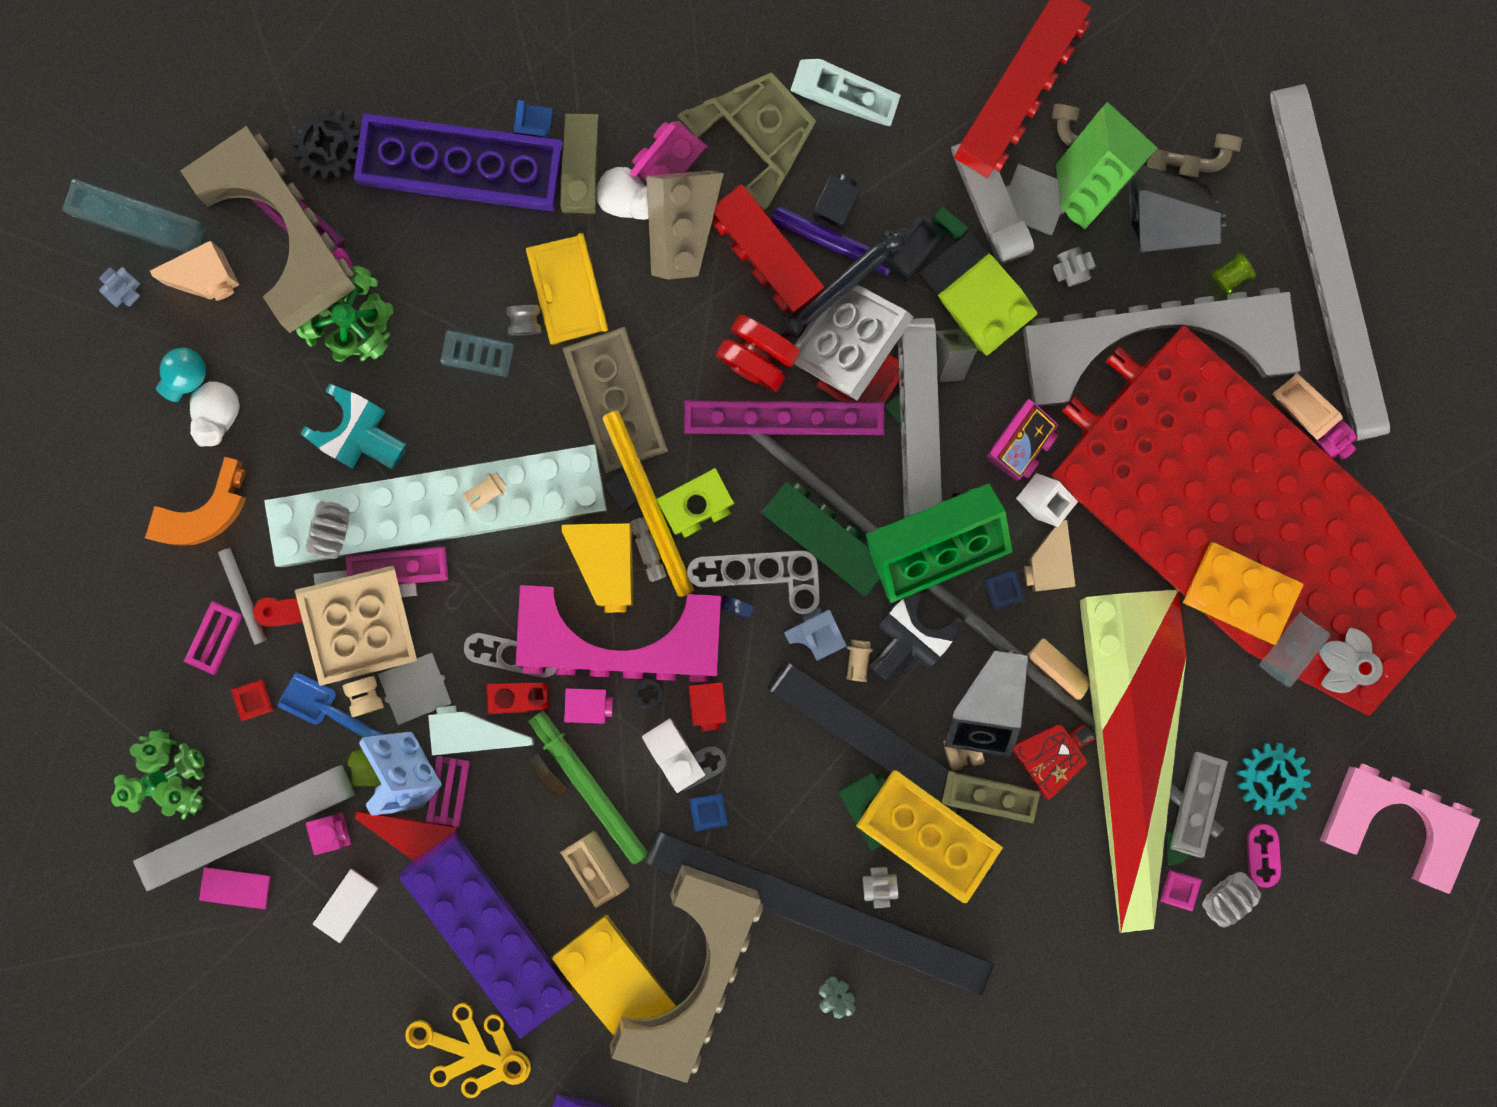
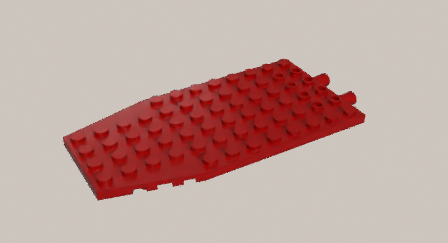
M1185 325L1181 326L1160 351L1154 352L1145 364L1141 366L1121 346H1118L1112 352L1113 355H1109L1105 362L1109 363L1127 380L1126 385L1098 415L1094 414L1076 395L1068 402V405L1064 406L1061 412L1065 413L1083 431L1082 435L1069 448V454L1050 476L1054 480L1059 481L1075 499L1185 597L1210 542L1221 545L1304 584L1276 645L1270 644L1206 613L1203 614L1247 653L1370 716L1457 617L1383 505ZM1350 628L1360 630L1370 638L1372 653L1381 660L1383 671L1380 679L1371 685L1358 684L1347 693L1333 692L1324 688L1321 683L1331 669L1322 660L1318 650L1319 646L1331 641L1345 642ZM1368 662L1361 663L1359 672L1363 675L1370 674L1372 672V665Z

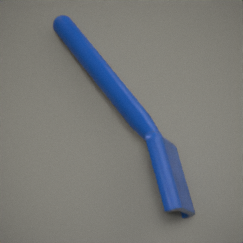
M299 672L294 673L278 702L279 708L312 724L321 723L325 714H327L337 723L362 737L385 735L361 720L352 717L347 712L331 706L336 696L335 691L325 685L319 686V682Z

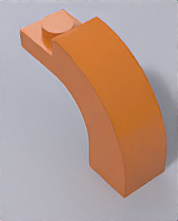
M224 457L212 497L204 506L195 511L180 513L154 506L145 538L166 544L183 546L208 541L225 531L240 514L246 497L234 494L235 488H241L245 477V469H241L243 462Z

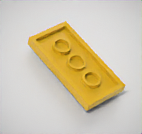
M897 770L892 771L856 825V827L962 903H968L1003 849L998 843Z

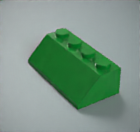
M989 483L866 534L872 560L890 603L1013 552L1006 511Z

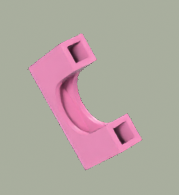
M1361 763L1359 769L1349 766L1320 841L1357 855L1374 815L1388 805L1406 804L1417 811L1426 827V843L1412 879L1450 894L1480 822V819L1471 816L1473 810L1455 802L1452 807L1440 803L1441 796L1424 789L1421 794L1409 790L1411 784L1392 776L1389 782L1378 777L1380 771Z

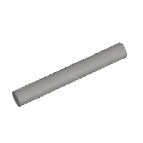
M231 548L219 551V557L254 645L262 643L267 638L261 624L254 618V606Z

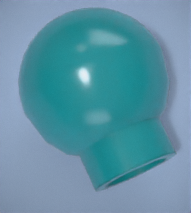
M181 347L169 351L162 359L159 368L161 380L156 386V390L164 398L172 402H179L184 393L196 390L203 383L206 376V366L203 358L190 348Z

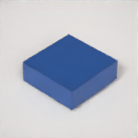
M722 793L689 799L695 832L728 826Z

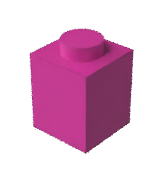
M572 688L565 690L564 722L605 724L606 717H612L613 697H607V690Z

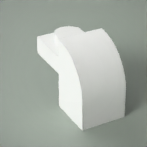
M671 718L642 736L645 744L676 793L705 776V773Z

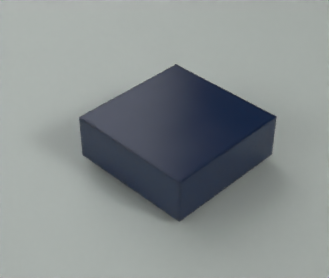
M1016 569L983 579L993 611L1026 600Z

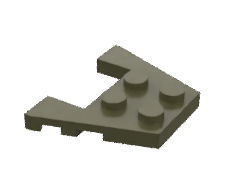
M772 72L741 85L722 96L707 100L697 107L682 111L677 115V118L698 138L724 117L761 157L768 167L748 184L745 189L764 212L769 208L816 124V120Z

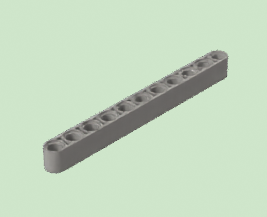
M1305 84L1271 91L1272 111L1349 426L1357 436L1355 441L1389 434V418L1308 89Z

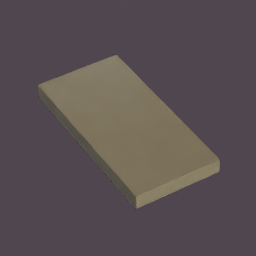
M625 327L562 348L606 474L623 468L603 421V416L617 410L620 412L640 462L668 452Z

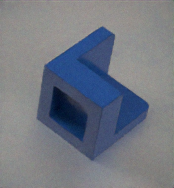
M518 100L514 134L550 139L553 109L526 105L525 101Z

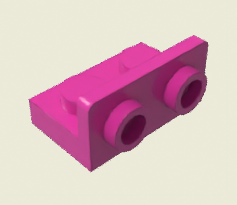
M679 120L673 121L670 124L665 122L653 135L656 141L649 150L644 147L632 161L635 167L630 173L635 177L640 176L647 182L646 176L688 172L708 146Z

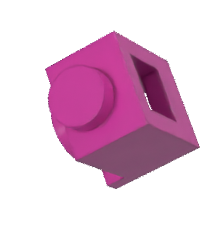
M344 812L306 823L314 855L352 845Z

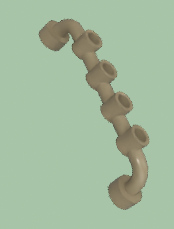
M1054 104L1051 118L1057 119V131L1060 139L1067 146H1071L1079 136L1071 131L1070 122L1078 121L1080 108ZM1216 134L1214 148L1220 149V152L1214 159H1203L1197 156L1175 154L1157 149L1146 161V167L1162 172L1166 171V166L1178 167V175L1198 178L1199 171L1210 173L1223 169L1230 162L1233 152H1240L1243 138L1227 134Z

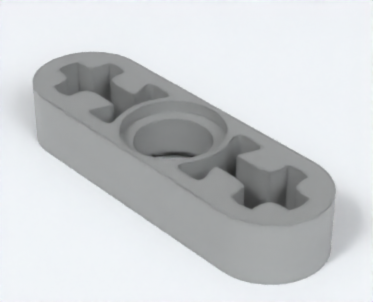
M475 633L466 639L464 653L470 661L519 673L523 671V666H516V664L508 665L502 658L503 650L510 645L517 647V641L484 633ZM479 638L484 639L483 644L485 646L495 648L494 641L501 642L496 652L497 662L490 661L493 656L490 653H482L480 658L475 657V651L470 649L471 643H477ZM547 667L542 674H523L546 678L555 674L556 668Z

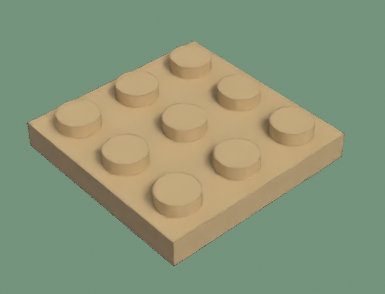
M394 566L295 590L319 686L417 661Z

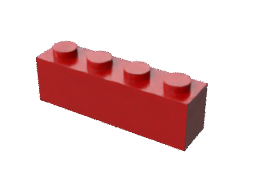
M742 184L716 204L711 224L721 236L725 233L728 234L734 242L730 246L742 262L748 259L755 268L751 271L752 275L762 287L768 284L776 295L772 297V300L783 313L789 310L794 316L803 305L825 288Z

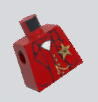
M1057 723L1016 742L1013 753L1043 796L1049 800L1087 763L1080 749L1092 742L1094 737L1084 723L1069 733L1066 732L1060 723Z

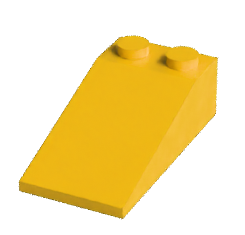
M607 914L552 956V960L612 1035L615 1033L621 1016L631 1019H647L660 1016L677 1007Z

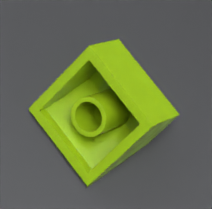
M990 254L985 256L938 295L963 333L986 356L1038 314L1022 289Z

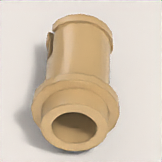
M498 472L492 475L487 473L485 480L463 493L467 503L479 495L478 498L470 502L469 506L473 511H477L478 508L498 494L500 496L504 495L503 491L508 487Z
M851 639V645L847 646V649L850 650L847 680L867 682L869 654L873 652V649L870 648V641Z

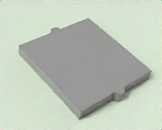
M1018 164L1010 186H1006L1020 222L1024 221L1026 226L1052 236L1060 214L1065 212L1060 207L1058 180Z
M433 653L419 657L415 662L403 664L378 674L387 696L385 697V702L390 704L398 725L435 711L437 707H445L452 704L444 683L446 677L441 675Z

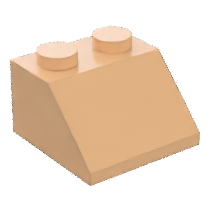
M212 241L150 271L154 278L167 286L209 300L213 298L216 301L225 299L234 293L233 288L240 285L223 250Z

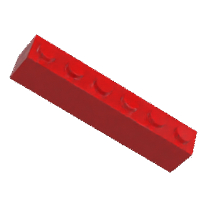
M1049 0L959 146L954 159L987 179L993 169L1000 172L1009 157V154L1004 152L1010 142L1016 145L1026 129L1021 123L1026 115L1033 118L1042 103V100L1037 98L1042 89L1049 92L1059 75L1054 72L1059 62L1065 65L1075 49L1070 43L1075 35L1082 38L1091 21L1086 17L1092 7L1080 0Z

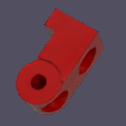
M263 598L254 607V618L263 626L276 627L303 623L297 598L287 600Z
M548 683L486 684L487 714L549 709Z

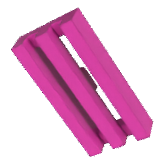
M211 601L184 662L212 675H216L243 618V614ZM216 611L221 612L200 661L196 660V654ZM228 616L232 617V621L211 666L207 665Z
M438 755L434 771L440 782L443 764H449L441 815H435L439 794L438 789L429 800L426 822L460 827L471 761ZM456 765L462 766L454 818H448Z

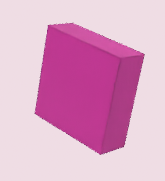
M1168 869L1159 901L1193 911L1202 879Z

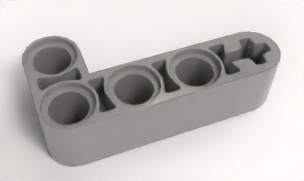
M961 143L951 147L953 157ZM954 159L996 261L1003 265L1030 254L1034 250L1032 237L1025 222H1020L1000 172L993 169L987 179Z
M807 551L695 558L688 566V577L697 587L788 583L789 603L795 612L805 615L813 612L819 604L817 561ZM799 557L809 559L812 565L810 573L804 576L796 574L792 567L794 560ZM766 559L776 561L779 567L777 575L771 578L764 577L759 570V565L762 561ZM722 561L721 574L723 581H716L717 574L707 575L704 582H700L698 576H693V570L699 569L700 563H705L707 569H717L715 562ZM733 561L743 563L746 571L741 579L733 580L728 577L726 567L729 563ZM801 590L811 592L814 602L810 608L801 609L795 604L794 599L797 592Z

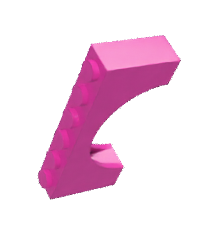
M520 585L516 666H523L522 673L542 674L543 667L556 668V674L576 675V669H589V676L609 677L610 671H623V678L643 679V672L656 673V680L676 681V674L689 675V681L709 682V676H717L721 596L687 594L685 607L680 619L663 638L640 649L615 651L591 645L576 636L567 627L555 603L554 587Z

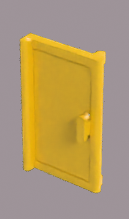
M579 233L575 237L526 248L550 344L555 345L560 342L607 332L608 326L584 234Z

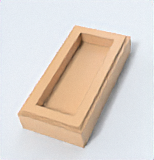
M1298 373L1272 394L1274 400L1317 440L1343 419L1341 413Z

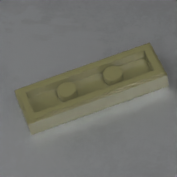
M949 771L942 804L1034 824L1041 791Z

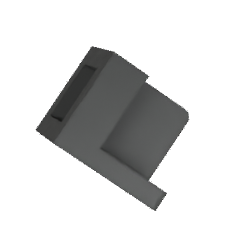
M961 329L936 331L938 383L964 380L977 352L976 346Z

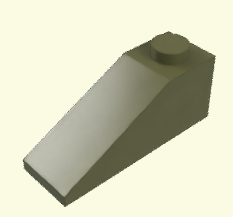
M565 114L561 174V209L563 213L596 214L598 114Z

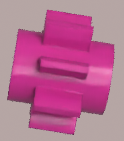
M1340 420L1315 441V444L1332 459L1338 456L1340 460H1345L1356 450L1351 443L1357 439V436L1344 421Z

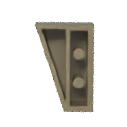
M703 170L646 176L652 276L668 280L699 276L724 173Z

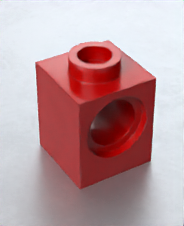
M723 682L689 686L693 726L700 725L701 732L720 730V723L727 722Z

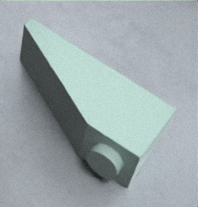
M821 59L800 60L790 90L819 104L885 126H891L901 96Z
M456 706L437 707V714L428 715L432 755L535 744L534 738L465 711L457 712Z

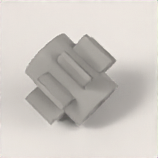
M1076 247L1057 255L1059 264L1054 265L1053 269L1058 282L1066 279L1068 286L1071 287L1092 278L1089 270L1094 269L1096 265L1091 252L1083 254L1081 248Z
M887 867L871 868V876H863L864 901H873L874 908L890 907V899H898L896 874H888Z

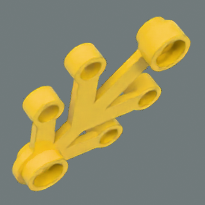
M465 1002L457 1004L453 1009L452 1015L454 1020L460 1023L469 1044L433 1031L432 1026L424 1020L414 1021L406 1030V1041L414 1048H424L429 1044L464 1057L448 1066H436L431 1071L430 1081L436 1087L445 1086L450 1079L481 1064L496 1069L480 1078H466L462 1083L461 1091L467 1098H475L482 1090L501 1081L512 1085L520 1084L530 1074L531 1063L529 1058L524 1053L513 1050L503 1029L505 1021L499 1014L489 1015L484 1021V1029L488 1034L493 1035L500 1055L487 1050L472 1018L473 1008ZM465 1007L469 1011L468 1018H459L457 1015L458 1008ZM495 1018L499 1020L500 1028L498 1030L489 1028L488 1021ZM421 1027L425 1029L426 1037L424 1039L416 1038L414 1034L416 1028ZM516 1061L520 1064L521 1069L517 1073H512L508 1068V1064ZM441 1070L445 1072L446 1080L444 1082H438L435 1079L434 1074L436 1071ZM468 1082H475L478 1086L477 1092L469 1093L466 1090V1084Z

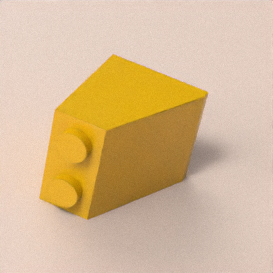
M629 523L562 525V533L596 604L600 607L605 606L606 613H625L626 606H634L632 526Z

